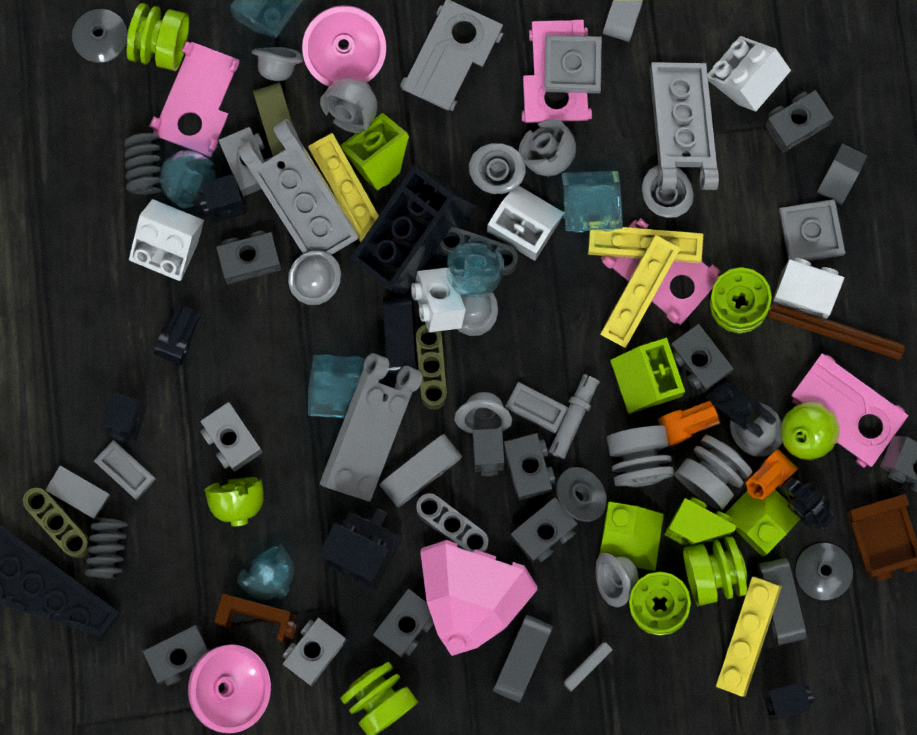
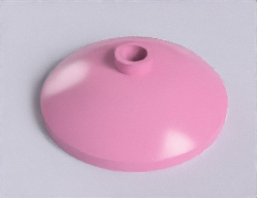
M335 6L319 13L308 25L302 42L303 58L311 74L318 81L329 87L335 81L342 78H353L367 83L375 77L384 63L386 40L381 26L369 13L353 6ZM342 39H346L349 42L345 48L338 45Z
M222 645L205 653L194 666L188 685L189 701L196 717L206 727L222 733H236L254 725L265 712L271 694L270 676L264 662L252 650L239 645ZM221 683L224 684V691L222 693L219 692V685Z

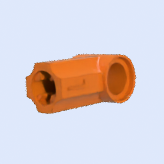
M711 401L685 411H674L658 419L660 426H666L668 446L683 442L691 438L693 434L719 424L717 412Z
M776 449L760 465L761 468L745 482L747 492L754 499L764 500L798 468L779 449Z

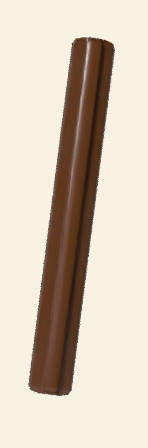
M772 302L768 311L769 318L897 360L902 358L905 351L904 344L776 302Z

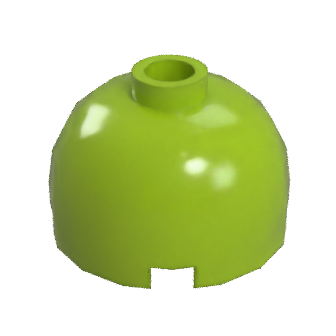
M804 402L796 405L785 415L781 424L780 437L784 447L790 454L799 459L814 460L824 457L834 448L839 439L840 426L835 414L832 411L829 412L819 402Z
M254 477L228 480L229 484L223 485L221 488L218 482L205 489L210 511L217 519L231 522V526L248 524V519L259 512L264 501L262 480L258 481Z

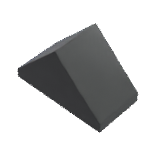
M842 143L817 193L831 200L835 199L836 203L842 205L858 177L867 155Z

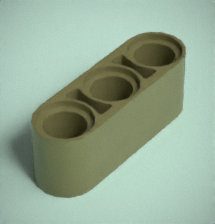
M280 82L253 90L273 156L285 149L276 136L273 126L285 119H288L292 124ZM283 161L278 162V165L285 164Z
M425 324L416 333L419 371L422 373L420 385L421 399L427 408L436 410L445 404L447 398L441 331L429 332ZM426 333H432L437 337V340L432 345H425L421 341L422 336ZM427 361H435L440 367L435 373H428L424 370L423 366ZM433 388L440 390L442 393L441 398L435 402L428 400L426 397L427 391Z
M31 488L25 493L23 505L66 554L78 559L83 558L89 553L88 548L91 547V542L88 536L50 494L41 488ZM37 495H43L45 498L44 505L40 509H33V498ZM56 516H62L64 519L62 528L55 531L52 530L51 520ZM75 537H81L83 540L82 548L72 552L69 547L70 541Z

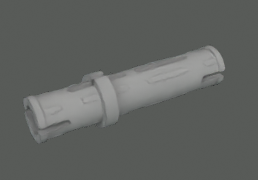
M583 374L574 397L571 396L568 401L570 406L548 450L550 454L556 457L560 456L561 459L566 458L568 449L583 416L591 408L589 403L600 383L597 379L591 376L588 378V375Z

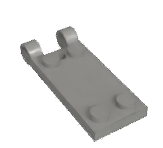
M651 62L649 70L659 164V189L675 190L677 184V171L675 167H700L701 190H717L719 174L716 162L706 63ZM686 153L689 157H683L682 154Z
M288 119L273 126L276 136L285 149L268 160L263 161L260 150L251 140L238 147L242 160L248 166L303 254L309 251L322 250L332 255L359 239L360 235L300 142L295 128ZM283 161L285 168H280L278 162Z
M374 353L366 358L363 372L320 485L369 502L371 501L411 394L421 385V371L409 366L402 367L397 375L396 385L392 388L378 383L388 372V359Z

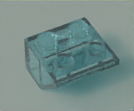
M234 0L230 9L235 19L255 32L277 38L303 0Z
M618 171L562 173V207L565 231L584 232L586 230L612 231L614 229H622L621 187Z
M329 354L314 355L308 387V416L345 418L363 372L366 358L359 356L341 357Z

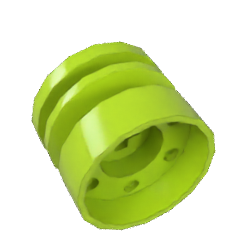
M138 4L128 29V60L137 62L141 58L142 64L147 65L155 53L157 67L176 71L184 55V52L181 51L188 38L189 15L169 9L161 20V9L158 6H154L150 10L148 4Z
M740 267L728 270L713 285L710 300L713 318L719 326L728 332L738 334L751 332L762 324L768 314L772 299L770 286L765 278L753 269ZM739 297H743L744 304L747 306L742 305L740 309L735 308L736 302L732 300H738Z
M732 536L724 538V551L719 540H713V554L710 555L703 543L683 548L686 573L697 606L717 602V588L722 589L727 599L733 598L732 585L738 597L747 594V572L744 559Z
M655 572L647 574L637 581L631 590L629 605L632 618L638 627L649 634L661 636L672 634L682 627L688 618L691 601L689 591L680 579L669 573ZM655 598L658 600L665 598L667 600L665 603L667 610L664 612L661 609L654 611L655 603L653 600Z
M389 662L380 667L372 668L350 685L347 692L340 698L344 704L349 703L355 698L359 701L349 711L351 714L357 713L362 709L367 712L359 722V725L367 735H377L418 703L408 687L394 692L392 687L400 679L398 674L385 680L384 676L393 669Z

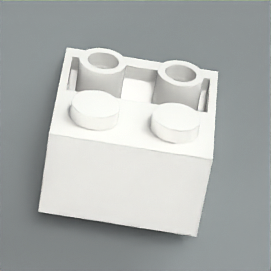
M740 36L723 57L715 63L707 77L709 82L735 103L756 112L791 70L775 48Z
M517 186L501 202L488 223L487 233L536 261L562 219L564 212L522 187Z
M152 199L139 216L129 261L181 281L198 244L204 220Z
M795 258L794 261L789 259L781 272L772 302L827 319L832 311L844 277L839 276L838 272L831 268L822 267V269L811 267V263L804 259Z

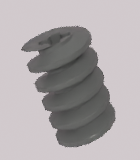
M139 133L125 139L124 146L128 148L124 152L125 158L128 159L125 167L129 170L125 175L126 179L130 181L126 185L127 191L140 195L155 194L162 191L154 187L155 184L161 183L162 179L153 176L154 173L161 171L160 167L153 166L154 162L161 160L160 156L152 155V152L160 150L159 145L152 144V141L159 139V134Z
M94 518L100 522L91 524V529L98 532V534L90 536L89 540L97 545L89 547L88 552L96 557L87 559V564L94 568L86 570L85 575L96 578L116 579L113 575L122 573V569L115 566V563L124 561V558L117 555L116 551L125 549V546L117 542L127 536L120 532L119 528L127 527L128 523L115 519Z

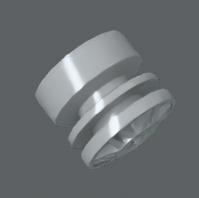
M666 426L634 428L607 436L609 455L612 457H623L624 460L613 465L612 472H626L614 477L615 486H648L674 476L673 467H660V465L671 462V456L657 455V451L669 445Z
M705 435L700 441L704 448L696 446L693 450L701 462L698 463L687 458L675 472V476L700 500L712 508L722 511L734 496L726 484L729 483L740 488L743 485L740 477L747 479L751 475L752 470L742 457L727 444Z

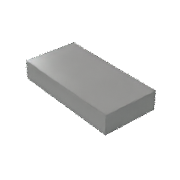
M519 382L505 406L507 410L556 434L568 410V407Z
M114 440L94 460L136 500L156 480Z
M62 466L58 468L46 488V491L93 519L98 517L110 497V494Z
M603 642L563 682L564 686L571 692L613 649L606 642Z

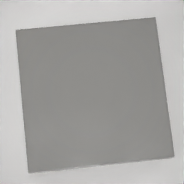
M546 35L544 92L600 93L602 37Z
M835 199L779 208V217L788 261L789 259L794 261L795 258L812 261L843 256L845 254Z

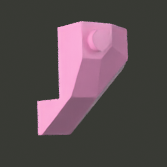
M448 540L421 548L427 604L437 634L451 656L478 648L504 630L537 591V585L524 565L515 562L509 565L497 561L496 556L478 550L470 552L458 548L457 543Z

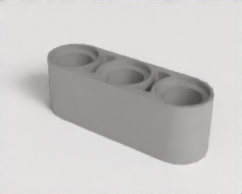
M613 0L603 34L630 42L643 0Z
M443 434L388 476L380 484V487L398 508L462 458V455L447 436Z
M425 494L418 499L417 513L425 523L449 541L457 543L458 548L474 552V550L468 547L467 540L471 536L477 535L484 542L478 551L486 552L488 537L483 530L434 494ZM426 501L435 502L438 506L436 513L432 515L424 514L421 510L423 503ZM455 518L460 522L461 527L457 532H448L444 528L445 521Z

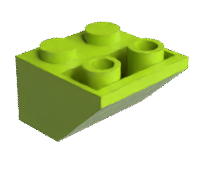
M667 338L639 346L610 360L628 414L681 398L685 393Z
M692 497L691 500L685 498L679 505L664 535L687 547L700 543L706 544L713 540L728 537L735 531L737 526L731 523L733 519L720 511L714 514L706 509L707 505L704 502Z

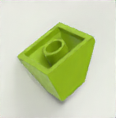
M382 113L373 120L366 131L362 129L360 133L354 134L341 144L340 147L364 179L378 191L380 188L390 184L392 179L400 174L409 136L406 131Z
M776 490L764 500L754 499L746 491L725 513L733 519L731 523L737 526L735 531L762 557L767 555L800 520L787 507L789 505L788 501Z
M608 502L599 555L608 553L614 557L623 556L630 559L636 568L655 571L664 514L638 506Z

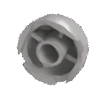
M353 78L337 80L324 92L320 99V105L325 115L327 116L330 112L335 117L334 124L352 133H360L362 129L366 131L377 113L378 102L369 84L363 80Z
M550 119L539 123L540 128L534 133L529 130L522 139L518 151L524 159L522 161L529 169L538 175L548 177L557 175L567 169L576 154V142L571 131L562 121Z

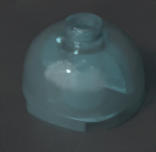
M190 150L180 151L172 155L163 163L160 173V185L164 195L181 208L194 206L191 202L198 197V193L203 192L201 183L214 180L215 171L211 169L214 163L200 153Z
M467 243L456 247V252L452 254L450 252L448 255L447 279L452 288L460 295L470 298L486 297L493 293L501 283L504 259L497 250L494 254L484 244Z
M275 545L250 562L253 565L250 571L247 573L243 569L236 580L250 597L257 600H269L276 597L279 600L291 590L289 584L294 579V563L282 545H279L278 548Z

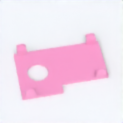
M584 20L532 22V30H529V40L533 41L534 75L523 76L525 109L522 110V122L533 123L550 119L560 121H587L592 119V110L588 108L587 93H568L569 101L567 105L558 110L548 107L544 100L546 93L544 92L545 36H588V29L584 28Z
M185 41L181 50L186 55L160 117L156 118L153 116L149 127H152L153 133L159 134L161 139L211 157L217 147L218 139L229 115L220 111L219 108L232 77L239 66V59L194 42L189 43ZM187 113H195L202 120V128L197 134L192 136L184 135L178 129L179 119Z
M640 218L638 221L634 220L628 228L647 229L649 224ZM608 255L601 257L604 265L610 269L613 268L628 282L641 260ZM702 261L700 264L673 262L652 302L667 314V318L671 322L681 325L713 289V285L718 280V275L721 271L713 264L709 268ZM679 275L689 277L694 283L693 294L685 299L675 297L670 290V282Z
M821 354L791 395L794 398L792 403L795 405L804 402H819L829 412L832 411L835 414L840 426L837 443L857 457L855 462L863 468L867 465L873 466L892 437L909 416L903 408L890 403L836 364L832 357L825 356L824 354ZM873 414L881 420L883 430L877 438L868 439L861 435L858 429V422L862 416Z

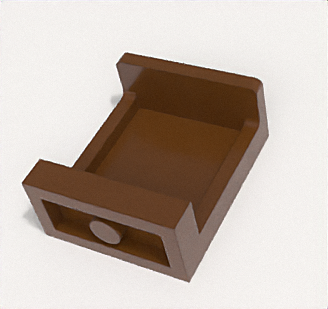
M906 494L856 508L846 513L867 579L876 577L877 582L894 577L892 572L903 569L904 573L917 570V539L906 506L909 505Z
M222 594L214 621L219 626L231 629L235 613L237 612L281 624L277 640L281 643L286 644L288 638L293 639L297 622L293 620L294 615L291 612Z

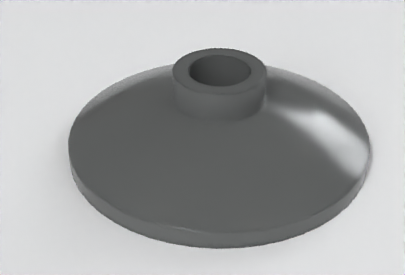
M94 9L86 12L77 20L72 31V41L76 51L84 59L94 63H105L117 58L123 52L127 44L128 32L124 21L116 13L106 9ZM102 29L103 34L101 36H94L95 30Z
M580 467L569 468L560 475L557 481L556 492L563 509L579 521L590 522L598 519L604 513L607 505L606 492L600 480L592 472Z
M818 543L808 547L801 553L796 563L795 576L798 585L808 596L817 600H832L841 596L849 588L853 578V567L850 558L841 548L830 543ZM823 565L830 568L831 573L829 576H824L821 573Z

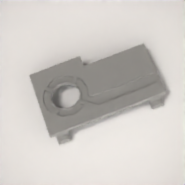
M446 0L444 5H440L436 14L438 17L408 77H404L400 87L402 90L447 111H453L458 102L455 100V97L472 63L481 67L484 66L494 43H499L503 36V33H501L503 24L451 0ZM466 21L474 25L476 37L470 43L461 44L454 40L452 29L459 22Z

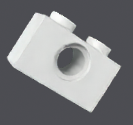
M450 267L417 271L415 283L411 285V293L413 299L418 301L419 316L421 321H425L428 331L436 332L462 328L466 309Z

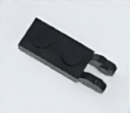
M723 378L705 396L706 401H711L716 410L743 430L747 429L759 438L764 432L757 423H754L758 417L770 425L776 422V418L766 408L726 378Z

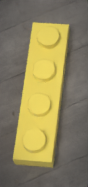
M331 133L309 145L308 149L334 196L360 235L359 241L361 243L379 215L336 138Z
M590 225L588 255H608L612 257L641 259L656 234L681 248L673 262L700 264L702 261L703 234Z
M656 234L654 235L600 335L626 348L680 251V247Z
M752 577L716 687L742 697L746 696L782 586L758 577Z

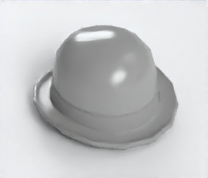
M267 47L252 51V54L258 55L259 73L268 80L283 81L292 76L295 65L303 62V55L290 48Z
M491 143L480 147L473 153L469 162V174L473 182L483 191L492 194H505L513 191L522 183L526 171L521 154L513 147L502 143Z
M659 165L650 169L643 179V199L648 208L655 214L666 218L679 217L686 213L693 203L694 193L692 184L687 175L681 169L675 167L677 171L675 190L659 189Z
M322 250L309 251L301 255L293 263L289 271L288 284L291 293L298 301L307 305H320L328 301L336 293L341 281V270L339 263L331 254Z
M475 280L461 282L457 285L466 311L462 328L457 330L468 336H480L489 331L496 322L498 315L497 300L492 290L485 284Z
M480 392L472 395L456 411L454 421L459 428L468 433H473V430L502 428L503 432L511 426L512 417L497 396L489 392Z
M762 403L760 404L776 418V422L770 425L758 417L754 423H757L764 432L760 438L730 421L731 436L735 443L745 453L754 457L771 455L782 444L780 437L782 421L772 408Z
M602 553L596 561L595 569L598 590L602 598L609 605L618 608L625 605L630 599L631 590L639 579L638 571L630 559Z

